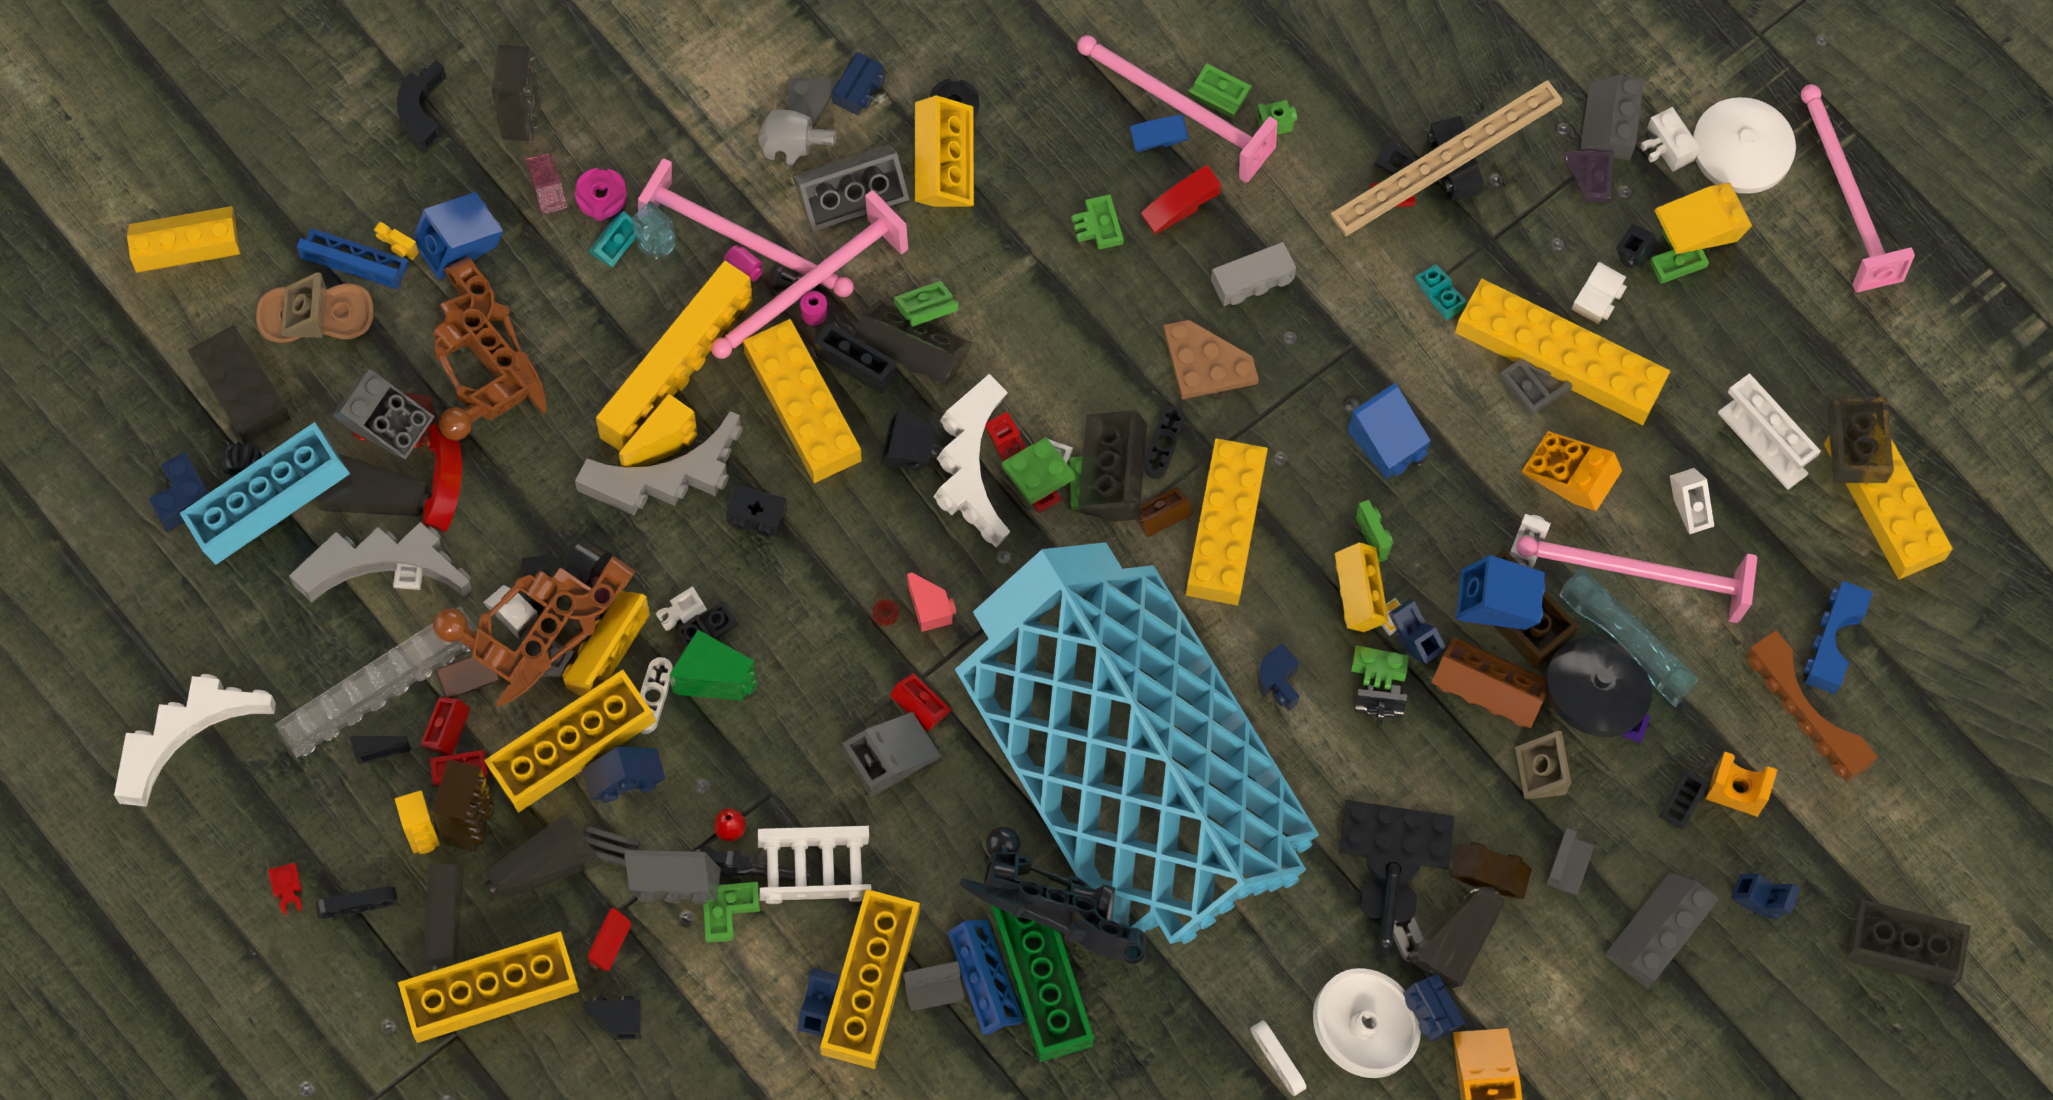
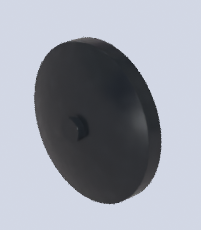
M1583 638L1567 643L1555 653L1545 673L1546 695L1555 712L1570 726L1589 735L1614 737L1633 730L1644 719L1652 702L1651 681L1642 663L1627 649L1608 640Z

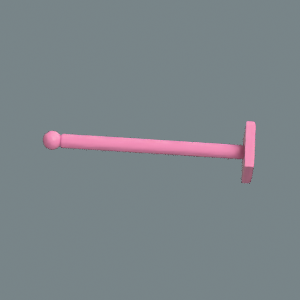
M1085 35L1078 40L1077 48L1082 55H1091L1095 60L1243 149L1240 152L1239 179L1249 182L1276 148L1277 120L1269 116L1256 134L1251 137L1109 49L1097 44L1094 37Z
M1807 85L1801 91V99L1807 104L1869 255V258L1862 259L1852 284L1855 292H1862L1903 282L1915 256L1911 247L1885 254L1824 104L1820 99L1821 90L1816 85Z
M666 159L661 160L638 198L639 222L645 225L648 224L661 203L803 276L817 266L795 253L668 190L672 184V162ZM834 273L820 283L829 289H833L839 297H848L854 289L851 279L848 277L838 278V275Z
M870 191L865 195L867 217L871 225L726 334L725 338L715 339L711 345L713 355L720 359L728 357L732 352V348H736L743 340L761 329L881 236L902 255L908 250L906 223L875 191Z
M1531 536L1521 537L1516 545L1518 553L1523 557H1531L1535 554L1536 557L1731 594L1729 622H1740L1752 605L1757 555L1747 554L1734 572L1733 579L1554 543L1537 542Z

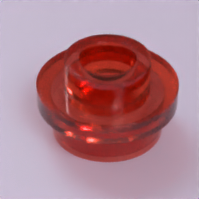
M880 600L874 605L872 615L878 624L889 626L898 620L899 608L891 600ZM888 610L891 614L888 617H883L881 612Z

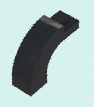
M437 60L430 66H426L421 71L419 77L410 72L403 80L397 96V111L404 134L411 144L423 154L441 137L439 125L422 111L425 99L446 79L444 66Z

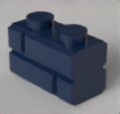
M856 52L832 91L833 104L843 109L845 108L855 115H859L863 108L868 109L873 100V91L875 88L880 89L885 81L882 63Z
M1438 974L1415 983L1403 993L1406 1006L1409 1010L1413 1011L1419 1022L1420 1031L1427 1036L1430 1043L1452 1034L1465 1024Z

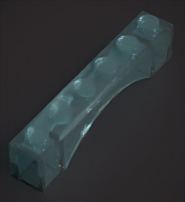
M1584 568L1580 569L1564 584L1559 596L1579 615L1594 622L1616 639L1647 671L1654 687L1674 707L1695 689L1700 679Z

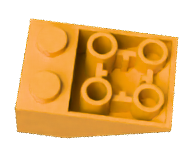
M1547 431L1521 472L1569 502L1597 511L1621 474L1622 468L1615 453Z
M1508 1028L1452 1033L1461 1100H1522L1520 1077Z

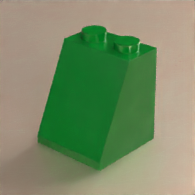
M699 630L669 674L672 692L684 696L743 701L747 694L751 695L758 683L754 660Z

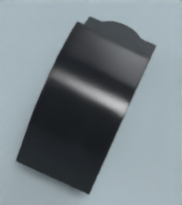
M584 539L575 546L566 559L569 562L564 570L588 586L594 575L600 577L612 553Z

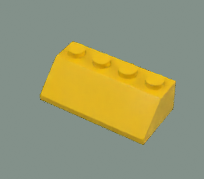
M937 95L915 102V202L933 207L974 206L973 106Z
M233 206L128 225L127 240L129 254L136 273L240 254Z
M626 591L619 593L615 601L605 610L607 612L603 619H598L595 622V632L588 642L584 641L577 652L578 658L574 664L570 663L563 673L566 689L579 696H583L612 676L650 616L645 595Z

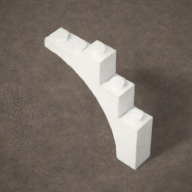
M989 374L950 407L940 420L944 429L956 438L937 457L941 467L953 476L938 489L934 498L937 500L940 508L948 511L951 515L960 510L965 520L974 524L981 532L982 537L997 547L1004 541L1010 531L997 516L987 498L981 479L979 453L985 424L993 410L1001 403L1008 392Z
M202 674L201 677L192 676L186 707L176 702H170L168 705L159 704L154 735L146 731H135V734L126 733L114 793L119 804L147 806L152 786L162 767L188 739L210 725L231 717L248 714H274L276 703L273 696L263 690H254L253 693L242 692L241 689L227 687L226 690H223L224 687L216 676Z

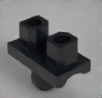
M1370 682L1369 686L1362 684L1361 689H1358L1355 703L1356 713L1376 716V724L1382 725L1383 717L1403 718L1407 695L1403 694L1401 686L1391 685L1390 690L1380 692L1376 691L1377 687H1374V683Z

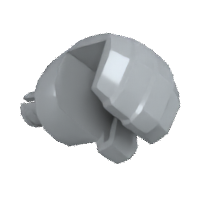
M772 110L762 124L758 141L766 158L774 160L776 152L783 151L786 154L785 165L793 166L800 156H808L810 154L812 144L835 146L836 130L814 129L811 117L796 111Z

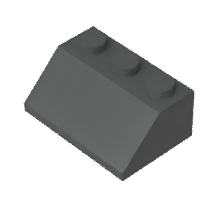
M1617 75L1589 83L1580 152L1630 161L1636 144L1644 79Z
M625 850L629 891L639 901L650 903L654 902V899H664V901L669 903H680L681 900H691V902L697 904H706L708 900L717 901L721 868L706 852Z

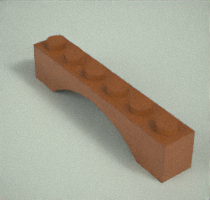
M1777 630L1750 648L1746 655L1749 666L1755 672L1758 671L1768 690L1772 693L1775 692L1781 700L1783 709L1795 717L1800 730L1805 735L1810 736L1815 743L1818 753L1823 757L1826 756L1832 764L1834 773L1839 778H1843L1848 783L1874 764L1878 756L1862 736L1849 733L1834 726L1821 717L1809 704L1796 680L1793 666V650Z

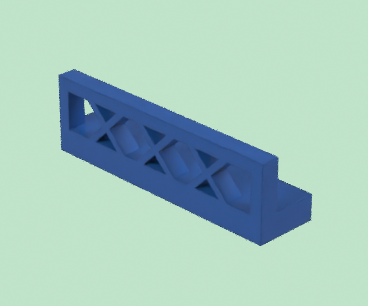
M312 228L307 239L300 238L297 245L301 259L394 289H398L409 264L408 259ZM318 238L326 241L328 247L314 243V239ZM342 247L349 248L352 255L337 249ZM371 255L374 256L376 262L361 257ZM390 263L399 264L400 267L399 269H395L386 265Z
M988 919L963 921L948 931L947 935L958 961L960 972L982 1034H992L1003 1026L1019 1025L1024 1022ZM975 928L981 929L984 940L977 936ZM985 953L991 958L993 966L986 961ZM994 979L1000 983L1002 992L996 988ZM1003 1005L1009 1008L1012 1017H1006Z

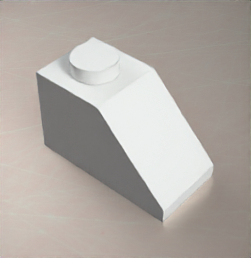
M1695 468L1671 475L1673 499L1688 533L1692 534L1714 527L1707 479Z
M503 585L483 602L484 605L491 610L501 601V598L510 588ZM519 593L494 614L519 640L526 628L532 629L539 618L537 611Z

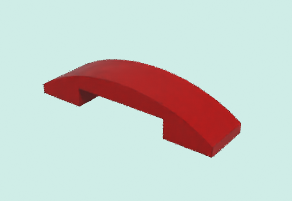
M1008 412L985 424V429L1002 462L1027 448L1020 438L1021 433ZM1054 491L1031 505L1039 514L1059 503L1062 499L1057 491Z
M434 424L431 425L429 447L430 451L436 452L432 497L425 499L423 525L445 532L449 528L458 502L462 478V456L459 440L447 439L442 435L439 426Z

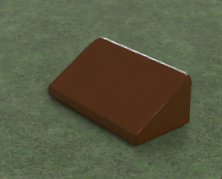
M1178 487L1131 510L1147 537L1191 516L1193 513L1189 499Z
M473 657L437 669L447 698H454L499 681L497 673Z

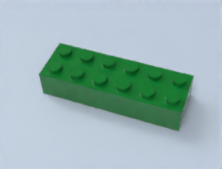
M990 904V910L1039 1063L1093 1047L1094 1037L1060 932L1045 926L1044 923L1023 917H1015L1012 913Z

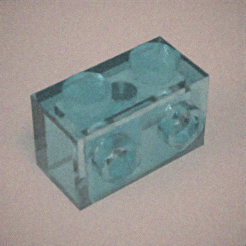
M650 201L632 217L635 241L638 243L641 251L647 256L651 254L658 260L662 255H668L675 246L673 220Z

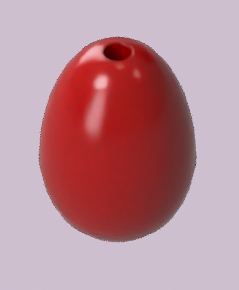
M725 808L716 815L713 829L717 837L722 841L735 842L744 835L746 821L738 810Z

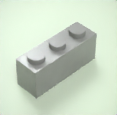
M1284 242L1212 269L1211 282L1223 306L1228 304L1236 305L1244 301L1246 297L1254 294L1259 296L1266 293L1272 287L1277 285L1282 287L1289 284L1295 277L1296 266Z

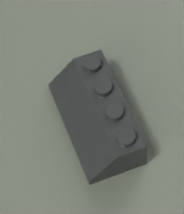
M890 144L793 175L797 194L812 232L867 214L865 195L872 190L888 206L910 200L898 154Z
M1670 872L1604 956L1649 990L1709 914L1719 898L1697 881Z

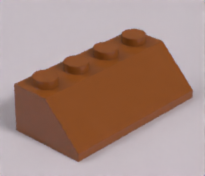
M1453 637L1432 680V684L1437 685L1441 691L1457 694L1464 701L1470 704L1481 705L1490 713L1503 715L1511 719L1514 724L1522 727H1532L1546 697L1544 677L1456 637Z

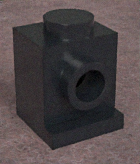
M1389 140L1374 165L1394 175L1412 164L1415 155ZM1398 158L1401 165L1394 167L1391 163L1392 159Z
M1632 224L1616 247L1622 264L1629 268H1633L1634 265L1642 268L1650 254L1659 245L1654 233Z

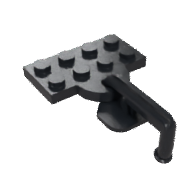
M1346 800L1339 853L1366 857L1367 867L1375 878L1363 887L1361 910L1369 918L1382 920L1379 946L1374 950V957L1377 961L1385 962L1390 957L1395 921L1406 923L1415 916L1417 894L1408 883L1418 875L1420 867L1449 869L1455 816Z

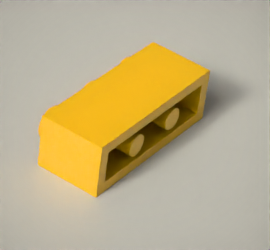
M1359 542L1336 552V571L1339 577L1340 595L1343 601L1344 620L1347 628L1366 632L1388 623L1376 547Z
M422 790L395 798L403 830L413 854L417 852L419 854L429 853L435 847L440 846L433 819Z

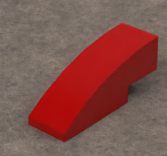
M1206 165L1161 195L1141 212V216L1155 235L1198 211L1199 205L1219 195L1221 183L1209 166Z

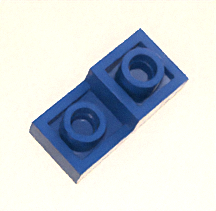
M1183 115L1159 118L1130 126L1135 150L1138 153L1161 145L1168 147L1189 140Z

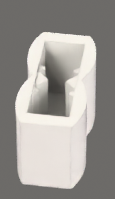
M1598 262L1576 298L1571 310L1598 325L1602 319L1608 320L1615 308L1611 303L1615 298L1620 300L1627 288L1623 284L1626 276Z

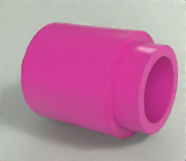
M735 245L724 257V261L748 275L750 281H756L763 272V269H761L763 263L744 247L740 248Z
M811 291L806 293L800 302L802 319L809 325H820L827 318L826 298L820 292Z

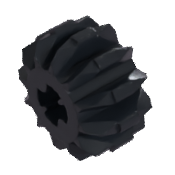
M237 442L236 444H228L221 458L223 472L229 474L232 478L265 456L266 451L259 449L257 445L252 446L249 443L242 444Z

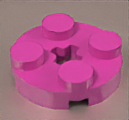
M599 168L588 170L580 176L576 184L575 197L579 209L597 221H603L616 215L627 202L625 181L621 175L611 169H607L608 171L599 170ZM596 190H607L606 196L602 198L596 197Z

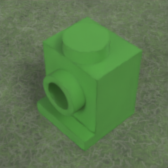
M1287 100L1263 105V103L1258 104L1256 118L1259 127L1270 116L1277 120V135L1293 131L1294 121H1297L1295 107H1289Z

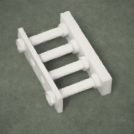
M1749 373L1729 388L1728 393L1734 400L1722 408L1718 414L1784 487L1789 490L1809 474L1803 467L1816 458L1821 451Z
M869 826L758 829V848H764L767 851L768 887L760 888V901H766L767 904L782 903V900L849 898V901L853 902L863 901L866 889L871 890V884L862 885L861 847L868 845ZM836 845H847L850 848L851 885H834L833 848ZM808 846H819L822 849L823 886H807L805 849ZM780 847H791L794 850L796 887H779L778 850Z

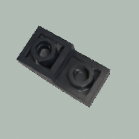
M722 601L702 616H694L676 629V632L687 648L698 630L714 639H718L738 626L739 623L726 602Z

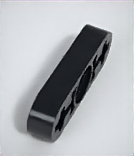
M1169 406L1161 414L1144 463V471L1150 478L1160 479L1168 471L1185 421V414L1179 407ZM1175 415L1177 416V421L1174 422L1172 431L1168 430L1169 418ZM1160 437H1168L1172 441V445L1168 448H1161L1157 444V440ZM1157 454L1162 456L1160 461L1161 467L1153 470L1152 464L1155 463Z
M386 886L320 899L316 902L317 917L328 919L393 906L398 903L396 888Z

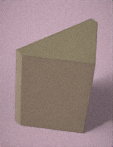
M314 273L285 287L282 336L323 338L327 289L322 274Z
M1556 731L1515 747L1524 799L1566 795L1571 785L1562 731Z

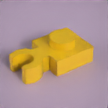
M379 222L375 227L374 231L377 232L375 236L379 240L389 243L391 250L399 257L403 258L406 256L413 260L419 253L416 241L396 229L391 230L382 222Z

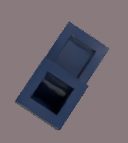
M1409 599L1388 613L1397 630V633H1395L1397 639L1414 659L1426 664L1447 649L1436 627L1425 623L1415 601Z
M1282 643L1269 652L1262 660L1257 682L1263 697L1272 691L1275 701L1280 706L1284 705L1290 711L1297 706L1300 696L1286 680L1297 673L1299 662Z
M1759 873L1740 874L1731 899L1747 910L1761 916L1779 919L1781 914H1791L1800 889L1794 884H1773Z
M812 968L797 1031L821 1037L824 1036L837 991L839 974Z

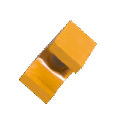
M1724 752L1714 769L1705 799L1758 817L1769 800L1778 769L1768 766L1761 772L1749 771L1734 763L1735 756L1733 754ZM1739 784L1744 788L1745 792L1738 793L1734 790L1733 785Z

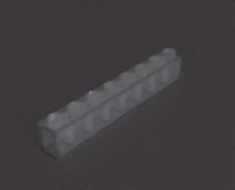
M457 607L456 609L465 615L467 627L477 633V628L462 607ZM432 623L275 723V726L296 758L300 755H308L322 741H329L339 734V730L347 725H355L367 712L380 709L384 706L386 700L392 696H399L405 693L409 686L417 680H425L432 674L434 669L450 664L456 655L472 649L458 640L455 642L440 640L434 633Z

